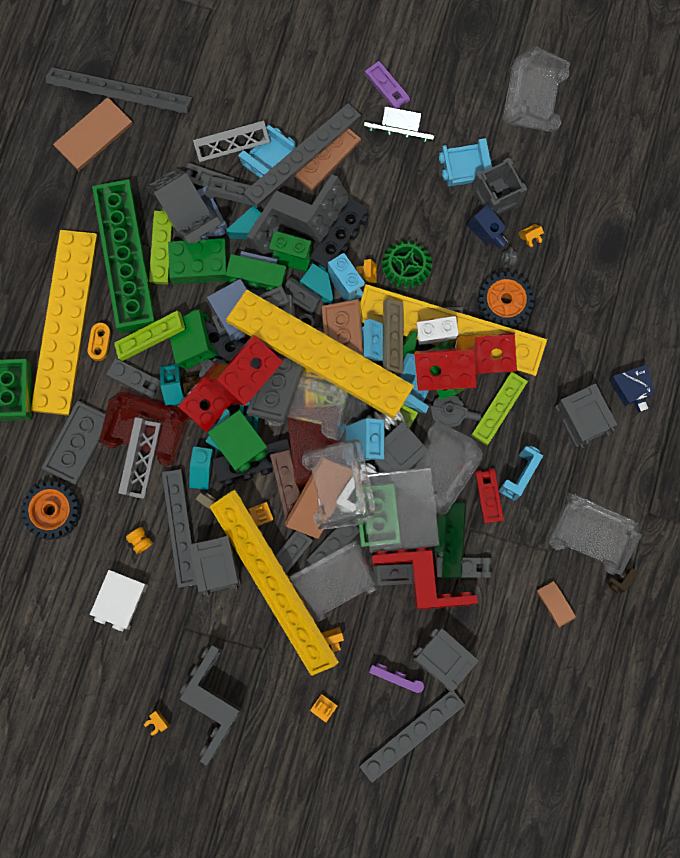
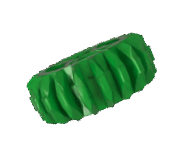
M409 239L406 244L402 240L399 241V246L393 243V249L388 247L387 253L383 255L385 260L382 261L384 266L382 272L387 273L385 278H391V285L396 282V288L404 285L403 288L406 290L407 286L410 285V288L413 290L415 284L420 287L421 281L426 282V276H430L431 273L429 269H432V264L429 262H431L432 258L427 256L429 251H423V245L417 247V241L413 245L410 244ZM401 253H408L406 256H399ZM414 255L419 258L422 266L418 265L419 263L414 261ZM410 259V261H409V264H410V265H408V266L406 267L405 271H404V265H405L406 262H408V260ZM392 263L396 264L395 266L401 270L400 275L394 271ZM409 273L416 274L412 277H406V275Z

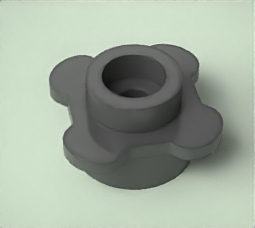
M509 247L501 256L503 267L506 268L507 265L513 266L516 263L517 252L513 251L512 247Z

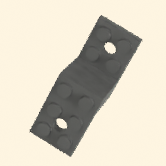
M173 169L145 187L148 193L156 198L177 235L188 244L198 242L202 239L201 236L203 234L214 232L218 229L217 226L221 224L218 217L209 212L187 173L180 169Z
M335 175L330 176L312 205L276 191L246 237L257 252L265 257L272 251L269 246L274 231L283 233L285 228L321 242L323 237L327 235L332 223L338 218V214L343 206L347 204L349 195L339 178Z
M215 645L205 649L201 656L203 658L202 663L194 667L190 674L193 678L190 682H186L180 691V694H182L180 700L221 724V726H216L210 736L213 738L212 742L207 743L200 753L202 756L200 762L206 766L213 760L242 711L240 707L202 685L222 652V649Z

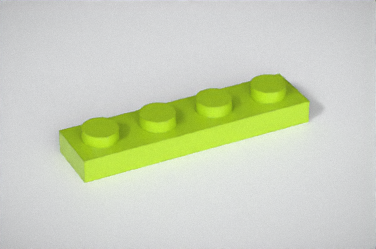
M154 211L149 274L150 284H169L168 242H172L173 226L163 211Z
M175 311L115 342L118 359L124 361L185 330L182 314L179 311Z
M511 372L471 436L488 446L528 381Z

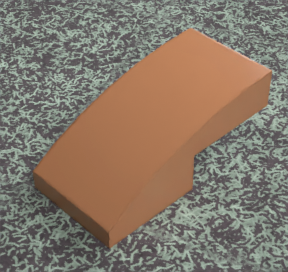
M554 581L537 590V594L559 628L576 618Z

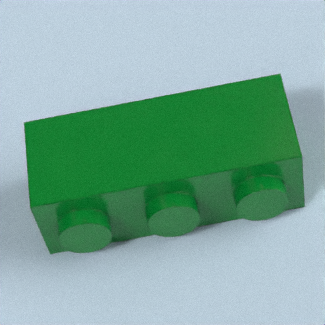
M231 254L226 271V279L230 284L241 279L243 284L247 285L250 289L258 290L261 288L269 292L280 286L283 288L287 269L284 265Z

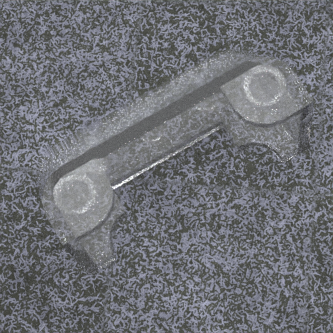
M533 46L519 55L512 66L503 121L510 125L547 132L558 130L561 124L560 116L556 113L553 114L558 84L569 76L570 62L537 46Z
M303 371L287 417L321 424L322 433L326 437L340 440L352 413V410H349L352 395L314 373ZM265 419L266 425L281 426L283 424Z
M436 421L428 431V439L431 442L428 447L429 451L420 459L412 473L406 471L395 482V486L439 515H445L481 462L483 452L474 439Z
M358 439L308 450L303 454L302 464L307 470H312L319 507L314 512V521L318 524L319 530L363 525L374 515V499L362 446Z
M568 493L548 543L556 550L569 547L601 561L608 573L622 575L642 536L640 524L576 494Z
M358 541L348 544L288 578L315 623L325 619L324 614L364 592L369 595L378 590L375 586L374 572Z

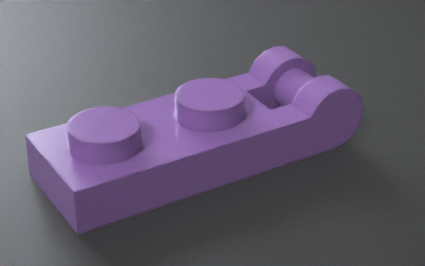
M380 61L365 71L366 77L387 100L391 108L400 109L403 103L407 104L410 101L408 94ZM397 94L399 98L395 99L393 96Z
M379 663L376 664V667L371 665L369 673L416 693H420L424 689V684L421 681L415 680L411 682L406 680V675L395 671L394 674L387 672L388 667Z

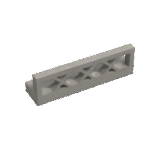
M264 121L199 138L193 140L200 163L270 143ZM263 131L265 140L258 142L252 136ZM237 138H247L248 140L244 146L240 147L234 143ZM219 143H230L227 151H221L216 147ZM208 146L212 148L209 156H201V148Z
M135 417L119 494L142 499L146 498L161 423ZM146 425L156 427L154 435L150 438H147L144 433ZM148 443L151 448L150 454L143 457L140 452L141 447ZM144 462L147 467L146 472L139 476L136 471L137 465ZM137 481H140L143 486L141 494L131 492L133 484Z

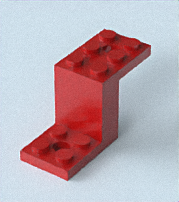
M515 332L457 336L454 349L415 351L414 353L418 391L476 388L480 373L517 371ZM494 349H500L502 355L496 358L492 356L491 352ZM432 366H439L441 373L433 374L430 368Z
M253 335L228 364L214 363L177 407L202 430L207 432L231 403L246 406L283 361L256 335ZM255 357L260 361V365L256 369L251 366V361ZM203 399H206L209 403L206 410L200 408V402Z
M427 547L415 548L414 552H407V549L395 550L394 554H388L387 551H377L371 557L372 566L411 564L415 610L467 606L478 603L477 595L472 596L471 592L457 594L458 597H452V594H441L437 599L432 550L427 551Z

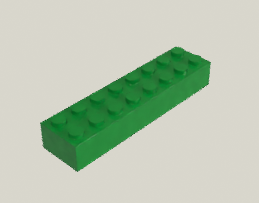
M128 179L92 186L115 324L120 334L138 331L156 322L134 191Z

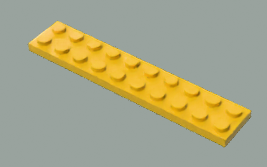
M60 230L31 407L33 412L67 416L71 413L98 235L95 233Z
M367 284L365 285L360 301L363 324L364 320L368 319L383 323V301L388 298L403 303V336L406 337L410 331L417 333V322L456 316L458 336L515 332L517 371L536 376L547 339ZM442 342L431 343V344H432V345H435V346H438V344H440V343H442ZM494 349L491 354L498 358L502 355V351Z
M249 290L244 292L226 318L228 324L251 337L256 335L266 346L392 419H395L414 387L409 382Z
M233 490L209 507L226 535L229 536L230 542L310 675H315L337 665L339 662L334 652L330 649L323 634L315 624L313 617L309 614L293 584L289 581L282 566L274 556L272 549L268 546L236 491Z

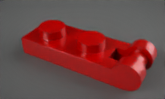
M490 468L488 471L482 472L481 470H476L475 479L483 523L504 521L495 469ZM489 478L490 483L484 484L483 479Z

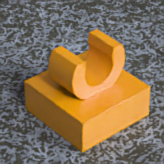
M533 224L518 233L520 239L526 240V244L529 247H533V238H536V241L541 243L542 238L539 235L544 232L541 226Z
M372 259L364 260V266L356 267V271L361 278H364L369 283H377V264Z
M267 502L249 508L252 519L257 527L274 521Z
M340 627L322 632L327 644L331 645L332 651H340L338 642L344 641Z
M321 694L310 711L324 722H327L338 705Z
M159 710L154 711L149 716L151 720L146 721L144 724L145 727L149 724L155 725V730L150 733L151 735L157 734L159 730L163 732L170 727Z

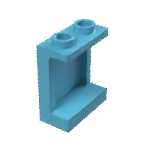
M270 125L266 127L270 143L254 147L249 153L243 150L238 155L242 165L259 178L296 148V143L290 137L286 138L278 128H272Z
M486 138L479 139L478 144L450 149H447L445 145L442 146V150L439 153L440 164L443 163L444 166L442 170L443 180L447 181L448 187L474 183L476 173L492 168Z
M342 253L328 262L329 279L344 301L360 300L363 295L360 288L364 286L365 282L347 256Z
M372 319L364 320V326L362 327L364 357L374 363L382 361L383 323Z
M407 353L403 361V374L398 377L414 385L404 405L416 412L426 413L429 406L423 402L429 390L418 391L414 354Z
M366 418L346 426L347 465L365 464V461L369 459H384V420Z
M525 446L518 455L527 460V464L516 484L506 480L499 489L501 494L513 501L521 496L543 457L540 451L533 446Z

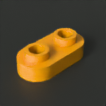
M104 323L95 324L90 333L88 354L95 361L105 359L108 354L111 330ZM101 331L105 332L103 336H99ZM101 349L102 352L97 355L96 350Z

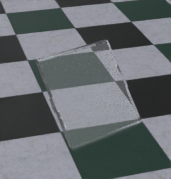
M431 467L361 474L365 503L364 515L367 521L370 553L439 546L436 519L437 505L434 500Z

